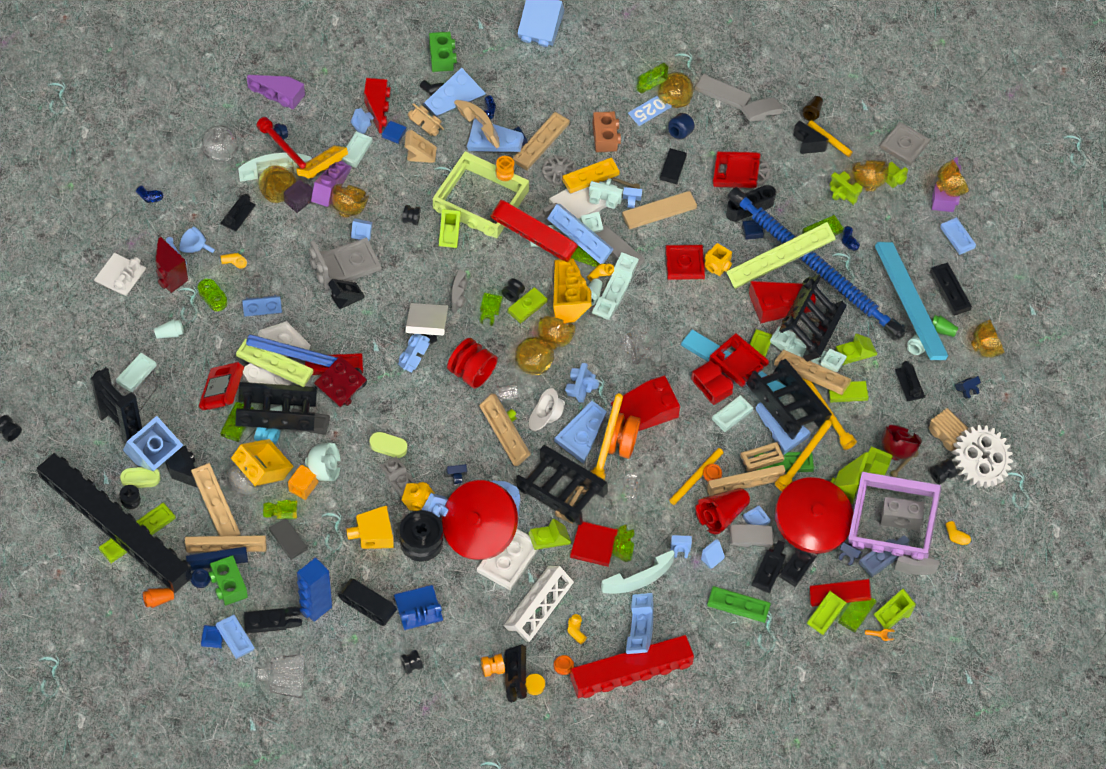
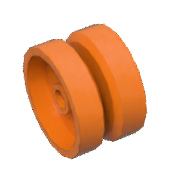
M619 413L608 454L613 455L617 450L618 444H620L619 456L630 459L638 435L640 418L629 416L624 426V414Z

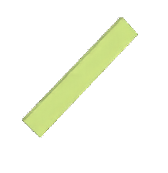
M828 222L728 270L727 274L736 289L836 240Z

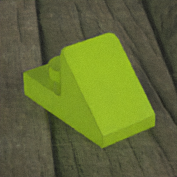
M442 209L439 246L458 248L461 211Z
M855 334L852 342L835 347V351L847 356L842 365L877 355L871 339L860 334Z
M552 519L549 526L533 528L528 533L534 550L571 544L565 525L556 519Z
M902 589L881 607L874 616L884 629H891L903 617L909 618L916 603L906 590Z

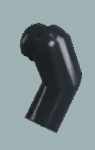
M423 80L420 83V87L432 96L445 83L430 84Z

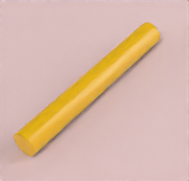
M811 120L808 123L809 127L828 138V142L847 157L852 155L853 151Z

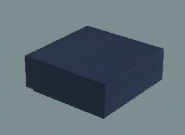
M756 220L742 222L745 240L764 237L763 228L759 223L755 222Z

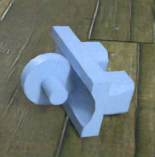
M582 363L580 368H572L570 377L576 383H568L565 389L568 396L576 397L578 402L583 403L587 392L590 393L591 390L597 389L599 386L598 380L595 379L596 375L587 369V363Z

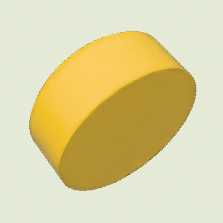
M539 674L529 675L525 683L527 692L531 695L541 694L545 689L544 678Z

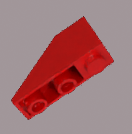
M366 78L364 102L368 111L374 117L373 122L378 132L382 134L383 126L386 127L387 116L384 115L389 110L387 98L391 96V87H388L387 79Z

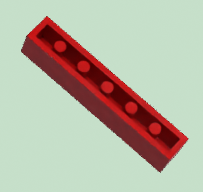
M683 635L650 645L648 652L627 654L625 652L571 668L570 679L577 698H589L601 691L609 692L615 687H626L635 681H646L659 674L667 675L672 670L679 668L680 670L687 669L693 665L694 654L687 636Z

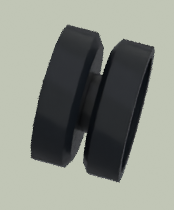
M418 510L404 517L400 524L399 533L401 550L405 556L419 562L435 558L443 546V526L438 516L429 511Z

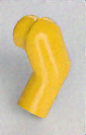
M239 253L220 255L222 264L232 263L239 269L245 268L247 265V260Z
M610 263L599 264L587 278L591 282L593 279H598L602 276H610L614 272V266Z
M954 521L945 524L952 542L960 545L970 543V535L957 530Z
M573 614L568 620L567 631L581 645L586 641L587 637L580 631L581 616Z

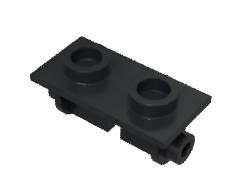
M248 194L241 195L220 224L237 231L256 204L250 202L251 197Z
M904 361L901 368L895 369L906 401L925 398L913 365L909 361Z

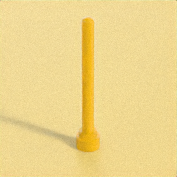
M802 378L832 413L829 420L840 436V445L843 449L848 450L855 446L857 440L852 434L846 433L814 384Z
M620 393L615 395L597 465L591 470L593 474L604 480L606 476L604 465L623 399Z
M826 420L786 475L779 476L775 482L777 489L783 491L793 482L792 478L831 427L832 422L830 420Z

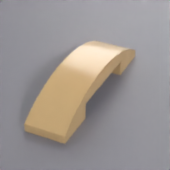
M454 101L460 114L468 122L474 118L483 125L481 129L487 140L496 149L500 147L498 134L487 114L470 102Z

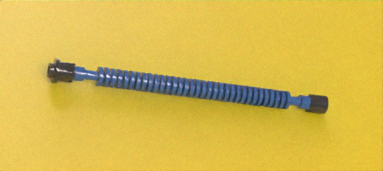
M734 187L730 191L727 198L738 207H742L744 210L752 213V219L756 220L755 222L759 223L760 226H763L767 232H770L774 238H777L781 244L796 238L794 234L783 225L781 226V223L776 219L774 220V217L762 207L757 209L752 205V201L738 187ZM814 251L799 258L806 262L805 264L809 265L811 269L813 268V271H816L818 275L820 274L829 284L831 283L832 287L849 299L857 308H860L868 317L873 315L878 319L879 324L892 336V340H900L906 333L904 330L906 326L904 324L901 325L894 318L883 315L877 310L879 306L875 305L874 301L868 298L867 295H864L856 286H853L849 280L842 277V274L831 268L832 266L828 265L826 261L824 262V259H821L819 255L817 256Z

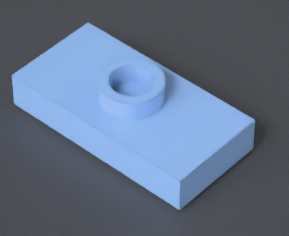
M957 217L941 224V230L959 255L976 247L975 242Z
M235 615L216 623L215 626L236 659L255 649Z

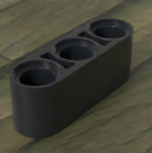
M764 185L745 194L757 209L762 207L764 210H767L774 205L776 189L771 185ZM728 201L726 217L730 221L736 222L753 215L748 210L738 207L732 201Z
M352 578L349 579L338 593V597L344 603L381 626H385L397 611L396 606L392 602Z

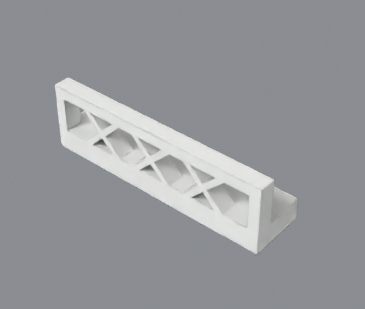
M548 566L503 626L508 631H517L526 642H530L574 581L560 566ZM560 577L566 582L562 589H558V579ZM549 592H553V601L547 604L546 595ZM542 606V615L539 619H536L535 610L537 607ZM526 622L531 623V630L528 634L522 629Z

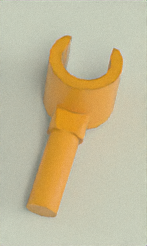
M865 630V635L878 636L884 641H892L894 639L888 638L887 633L895 632V630Z

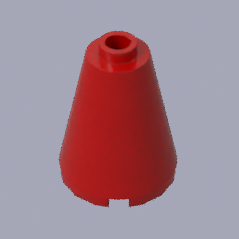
M737 488L699 499L697 501L699 503L695 507L699 522L702 526L706 525L709 528L707 530L709 533L714 535L720 534L749 505V493L742 488Z

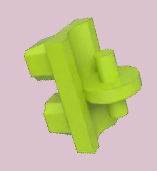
M845 171L840 174L834 172L831 175L832 180L829 184L830 190L834 192L832 198L835 201L839 198L843 201L848 200L854 205L862 192L863 185L859 182H855L852 185L849 184L850 176Z

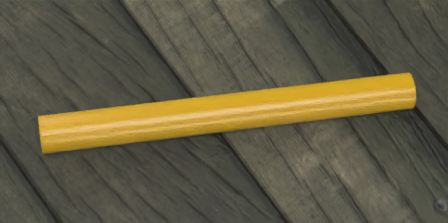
M717 448L669 499L671 504L675 505L703 476V469L708 464H714L724 453L722 449Z

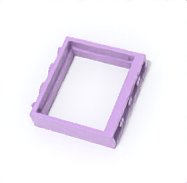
M862 472L848 538L849 545L856 549L871 548L872 551L877 553L888 551L892 552L891 554L895 556H903L905 554L917 560L928 559L940 500L941 485ZM867 486L933 497L923 549L857 537Z

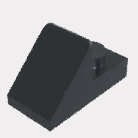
M800 120L795 124L793 136L802 141L800 154L825 152L827 150L828 138Z
M331 279L328 283L332 293L331 298L339 309L345 308L365 297L355 282Z

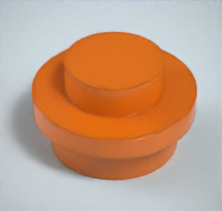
M708 464L703 469V477L708 482L720 479L722 477V470L717 464Z
M561 655L554 661V670L560 675L570 674V669L574 668L573 660L567 655Z

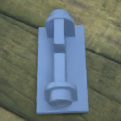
M280 296L246 297L245 300H242L244 316L282 313Z

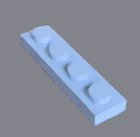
M556 204L547 219L597 262L604 264L613 248L561 204Z

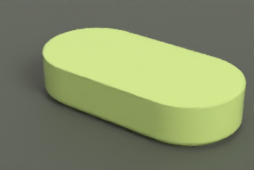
M376 432L370 437V447L375 452L401 458L407 453V443L402 438L383 432Z
M143 467L127 468L121 473L120 479L123 486L134 485L137 488L154 487L160 482V472L158 469L151 471Z

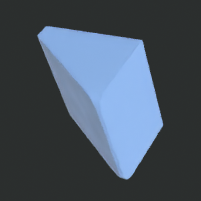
M718 539L704 548L701 560L710 569L714 568L725 558Z

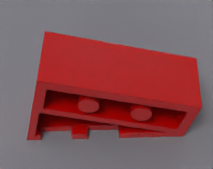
M751 281L749 296L760 324L785 318L803 285L801 283ZM812 294L810 299L815 304L816 297L814 294ZM806 306L803 312L809 313L811 311Z

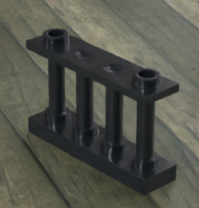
M820 275L807 277L803 281V286L787 316L782 320V325L779 329L781 333L791 329L805 344L806 351L803 358L807 362L821 357L847 306L843 301L831 303L817 287L821 279ZM812 294L826 307L825 314L810 299ZM806 306L818 318V327L803 312ZM799 319L813 333L811 340L797 325Z
M787 359L781 360L775 371L761 378L756 370L753 371L746 382L750 390L792 440L795 439L803 425L814 421L820 428L832 415ZM779 379L786 387L773 392L767 384ZM790 393L796 401L784 406L779 397ZM802 407L808 415L796 420L790 412Z
M105 367L95 372L91 377L99 418L103 420L109 416L121 428L123 441L126 444L131 437L142 429L137 398L132 392L123 396L112 385L109 369Z
M240 382L238 402L244 403L243 409L236 408L235 426L314 431L315 413H309L310 407H316L317 387ZM251 403H263V409H251ZM271 404L282 405V411L270 410ZM290 405L302 406V412H290Z
M543 445L539 450L541 462L527 479L519 474L516 476L517 488L522 493L531 495L562 515H565L570 522H576L581 525L583 523L581 510L594 495L598 494L604 498L608 493V483L548 446ZM547 466L556 469L555 474L543 488L533 483ZM562 476H568L573 479L558 498L549 493ZM578 485L588 488L589 490L574 507L565 502Z

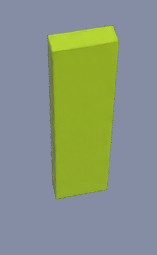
M163 502L136 522L140 526H146L150 534L153 535L175 520L176 517ZM112 539L99 546L100 552L111 564L127 553Z

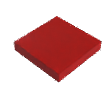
M666 245L668 280L705 279L703 245Z
M583 521L581 525H578L570 558L609 567L618 530Z

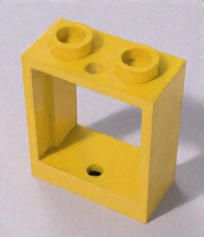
M270 439L241 444L231 457L254 486L284 480L294 467ZM255 456H257L267 468H265Z

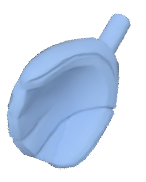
M194 226L182 235L179 247L181 252L194 253L202 248L211 253L215 251L214 248L205 244L206 239L204 235Z

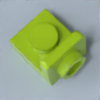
M891 161L879 170L878 175L894 188L897 185H902L907 180L908 169L904 167L901 170Z

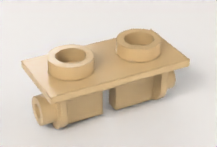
M414 103L412 104L415 109L408 113L410 120L418 126L424 121L425 123L421 128L430 136H436L439 128L444 130L440 125L442 121L435 115L429 116V111L422 105L418 107Z

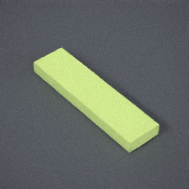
M247 339L243 341L236 352V357L302 387H305L313 374L312 368L281 354L246 345Z

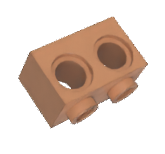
M615 111L593 112L592 125L595 152L617 151L618 144H621V134L617 133L619 119L615 118Z

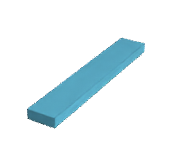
M693 329L681 343V346L707 362L710 359V355L720 347ZM726 350L724 352L725 359L732 353ZM762 371L758 373L761 376V378L767 376V374H765ZM777 380L767 384L773 392L786 387Z

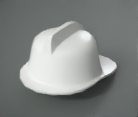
M549 388L541 395L538 404L529 418L528 424L531 430H540L547 423H552L561 417L565 402L558 397L555 389Z

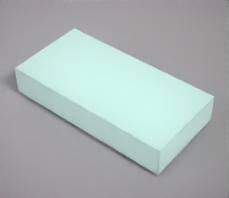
M356 131L347 145L348 155L344 156L341 161L356 168L373 142L372 137Z
M140 353L116 378V383L133 392L157 366L156 362Z
M739 395L713 415L712 420L726 432L751 413L753 407Z

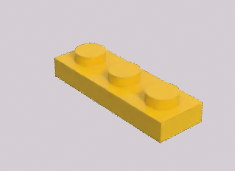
M335 145L306 162V168L301 169L298 167L296 169L298 176L306 178L317 176V173L328 169L330 165L341 161L344 156L348 155L347 147Z
M611 157L563 175L562 181L571 194L589 187L591 181L599 183L608 178L616 177L620 171Z

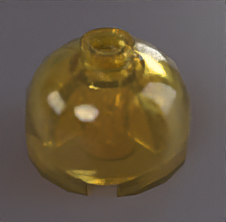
M671 72L661 79L658 97L665 105L668 103L673 108L684 107L690 103L693 97V83L684 73Z
M868 160L863 165H860V162L852 165L854 181L865 188L866 191H876V188L884 185L888 178L889 164L885 165L883 161Z
M954 160L946 162L939 168L937 173L938 181L935 183L940 192L944 191L951 197H959L969 192L967 183Z
M269 166L260 174L258 180L259 190L268 201L272 203L283 202L287 199L285 198L286 196L293 194L296 187V178L290 170L283 166Z
M336 184L331 193V203L334 209L339 212V215L350 217L360 214L365 209L369 195L365 196L366 192L358 187L348 185L345 188L342 187V184Z
M544 316L542 319L540 317L537 327L538 337L543 343H546L547 348L556 350L557 347H564L572 341L576 326L570 322L569 325H565L563 323L564 320Z
M990 319L976 326L973 331L974 340L971 341L975 352L979 351L986 358L998 357L1005 353Z
M528 337L517 346L515 360L518 367L525 373L532 376L541 375L547 372L551 363H553L554 351L551 345L544 339Z

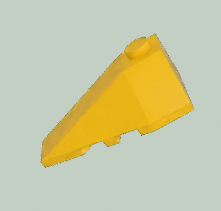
M573 258L569 262L561 259L555 260L553 307L556 324L575 322L592 306V293Z

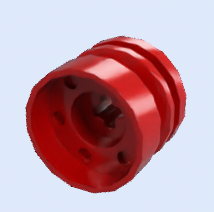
M467 338L452 353L447 369L458 378L462 377L466 384L476 389L483 385L496 367L498 357L488 349H482V345L476 343L474 339Z

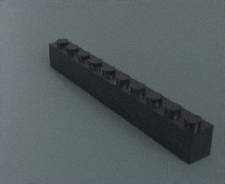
M53 453L37 467L40 479L174 593L192 578L191 566L186 560H180L173 549H167L159 537H153L146 526H140L136 519L130 513L126 514L117 502L113 503L109 500L108 495L103 490L99 491L96 489L95 484L90 479L86 480L83 478V475L77 468L73 469L70 467L64 457H59Z

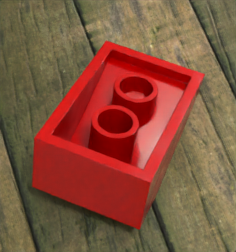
M664 375L649 380L623 395L619 413L624 414V426L629 416L640 418L638 431L679 418L680 404Z

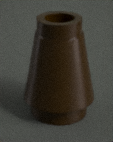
M814 96L803 108V116L806 120L814 121L819 118L823 99L820 96Z

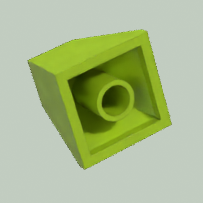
M868 452L863 453L838 472L837 477H833L831 480L833 484L845 493L851 504H853L856 497L861 474L865 471L869 457Z

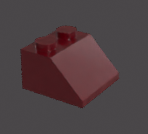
M162 237L158 238L155 260L158 283L163 289L166 288L172 293L188 281L186 261Z

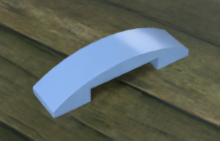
M634 594L631 605L633 614L630 637L627 638L626 646L627 654L648 652L653 631V594Z

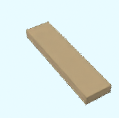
M554 112L531 137L528 143L521 148V152H518L513 157L514 163L528 170L565 130L570 120Z
M688 191L623 211L622 216L630 230L697 209V204L691 192Z
M784 349L774 362V365L777 366L781 360L787 359L802 378L841 395L851 383L850 378L811 361L807 362L804 358Z
M490 394L479 406L514 466H519L531 454L497 395Z
M210 463L192 469L191 473L218 535L240 536L239 529Z
M784 465L710 480L707 492L710 496L737 488L746 489L774 483L779 476L785 475L786 470Z
M266 536L185 537L187 553L213 552L246 547L247 552L267 551Z

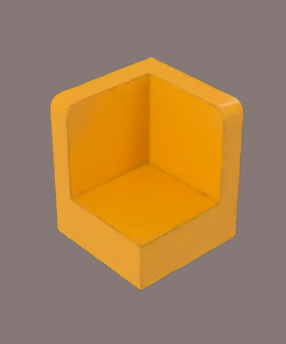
M300 465L288 481L289 492L306 500L318 484V480L309 468Z

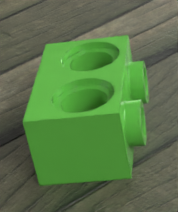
M451 32L429 33L432 72L453 71L454 63H457L456 53H453L452 50L455 49V39H451Z
M233 555L210 563L211 571L208 572L209 577H211L212 583L216 582L218 587L215 589L216 595L219 600H223L225 606L248 598L246 586ZM223 571L228 572V573L225 574V575L219 574V573H221V572H223ZM228 588H234L233 591H226Z

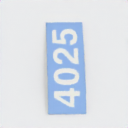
M667 91L628 112V114L640 126L681 103L670 91Z

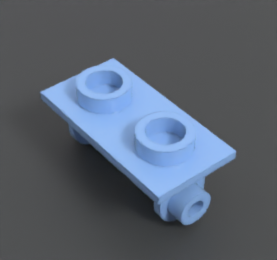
M421 334L412 335L405 352H402L399 357L398 365L409 372L416 370L422 359L416 354L419 352L424 355L430 344V338Z

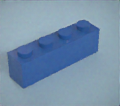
M316 557L297 572L300 611L304 617H309L313 622L332 608L329 570Z

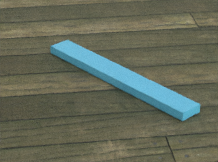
M877 242L875 248L929 359L946 360L948 354L893 242Z

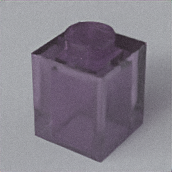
M298 180L284 191V202L298 213L312 202L313 189L309 184Z

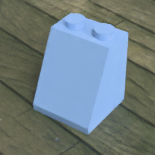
M526 0L517 33L521 41L531 43V41L538 42V45L543 47L553 46L565 11L562 1Z
M156 416L126 442L123 451L136 465L155 471L177 452L183 444Z

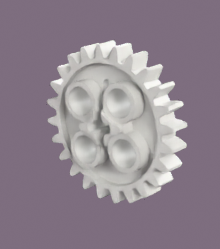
M980 425L972 426L961 432L962 435L956 438L959 442L953 444L957 449L951 452L956 455L952 459V461L958 463L955 465V468H960L961 470L958 475L964 474L963 481L970 479V485L976 484L977 488L982 486L988 488L990 485L993 487L997 483L1003 482V478L1008 476L1007 471L1012 469L1008 466V464L1013 462V460L1008 458V456L1013 454L1012 452H1007L1010 445L1004 444L1006 438L1000 439L1001 432L994 434L995 428L988 431L987 425L982 428ZM981 440L984 441L985 447L982 445ZM968 451L971 452L972 458L968 455ZM993 456L996 457L997 463L993 460ZM979 466L983 469V473L980 472Z

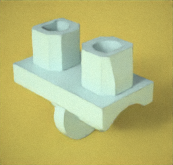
M610 178L607 179L606 183L591 181L589 202L599 204L600 199L606 200V206L615 209L617 204H621L623 189L612 185V179Z

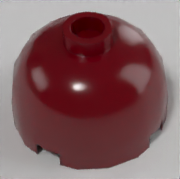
M891 424L889 427L886 426L882 435L883 449L886 453L891 454L892 459L896 461L911 458L918 451L922 443L921 438L915 433L913 436L909 434V429Z

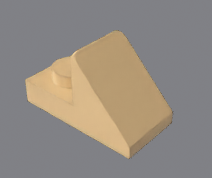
M413 130L407 131L404 146L408 149L407 160L435 162L437 147Z

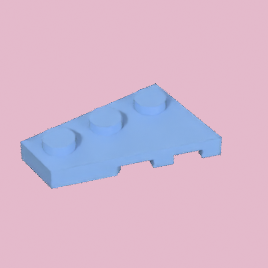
M461 68L423 105L432 115L437 117L455 109L454 101L456 100L471 102L485 96L486 93Z
M474 118L467 144L468 151L521 152L524 139L521 132L493 124L500 142V147L496 149L484 135L481 129L483 125Z
M591 401L555 437L554 442L584 464L603 424L607 411L594 401Z
M761 402L757 404L755 410L765 426L769 427L773 434L772 438L780 445L783 455L809 438L811 432L802 426L795 439L792 440Z

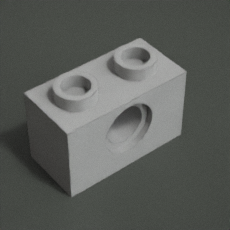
M885 497L881 510L880 525L920 530L923 521L924 502Z

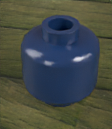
M686 113L677 114L668 123L669 133L677 139L686 138L695 128L692 117Z

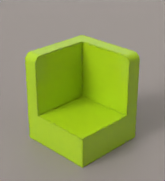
M871 446L864 472L885 476L890 466L892 455Z

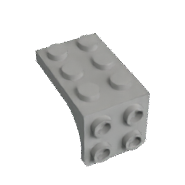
M367 238L329 251H319L315 241H310L311 248H308L311 259H309L312 269H316L318 282L320 284L323 283L325 290L330 288L328 283L331 279L352 281L381 270V265Z

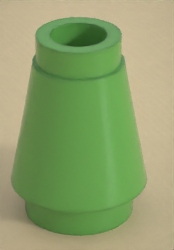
M941 315L933 316L931 321L937 333L952 337L956 335L957 326Z

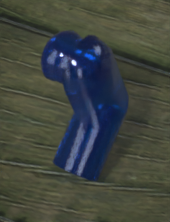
M488 95L485 97L487 110L483 111L491 120L494 118L496 104L493 97Z
M142 185L136 189L138 195L146 203L158 202L164 197L161 191H147Z
M846 226L843 231L842 244L848 249L857 251L860 244L852 237L853 228Z

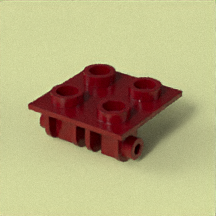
M340 355L314 384L341 408L343 405L349 406L351 404V396L367 379Z

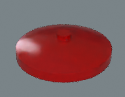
M806 477L790 483L782 491L776 502L775 519L779 531L791 545L809 553H826L838 548L849 536L853 509L848 497L838 486L822 478Z
M486 480L470 481L457 488L447 500L445 506L449 511L445 517L442 516L443 532L448 544L459 555L474 560H486L499 555L510 545L517 530L518 512L512 496L502 486Z

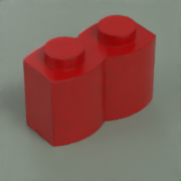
M708 361L692 371V381L713 405L733 394V382L729 377L726 378L722 374L718 364Z

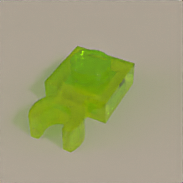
M484 293L480 312H482L480 316L481 324L488 318L490 319V326L494 325V315L499 316L503 296Z
M283 500L277 501V504L263 503V517L268 518L277 515V519L297 518V501Z
M626 524L619 527V535L615 536L612 554L624 562L631 561L634 543L631 542L634 530L626 531Z

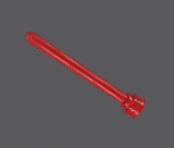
M267 117L260 118L257 122V128L262 133H268L301 169L306 168V163L273 129V123Z

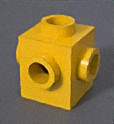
M716 243L705 255V268L709 272L721 276L724 271L727 272L732 266V251Z
M424 482L407 483L401 500L410 511L422 510L431 493L435 494V492Z

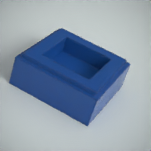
M390 121L383 131L382 137L399 144L406 132V127Z
M204 625L201 646L222 648L223 637L217 627Z

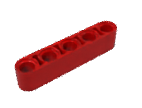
M504 200L498 202L490 215L496 222L565 262H569L578 247L571 239Z

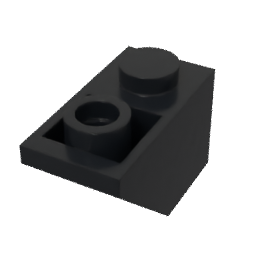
M185 445L168 458L165 464L172 479L197 487L191 470L195 469L193 463L196 461L192 451L188 452Z

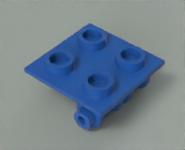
M433 585L394 594L404 630L443 621L440 603L438 604Z

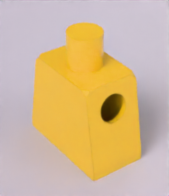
M387 506L357 515V526L346 528L347 539L359 538L361 548L363 549L394 548Z

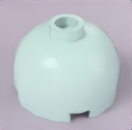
M332 442L317 444L312 447L308 457L305 459V466L316 475V479L319 481H336L339 476L340 467L337 468V461H340V454L336 444Z

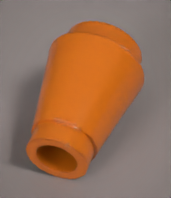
M149 588L143 592L144 604L146 607L154 608L174 600V593L169 588Z

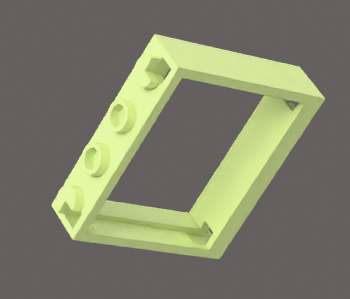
M465 151L434 195L433 209L441 214L442 209L461 211L462 223L467 224L472 229L484 232L487 236L498 238L505 226L498 222L496 224L445 201V199L467 169L517 192L510 204L518 208L529 192V180L514 174L511 180L501 181L496 177V165Z

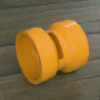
M501 156L496 161V177L501 181H509L514 177V160L509 156Z
M496 654L491 658L488 656L481 657L484 677L491 676L493 673L498 675L505 673L502 654Z

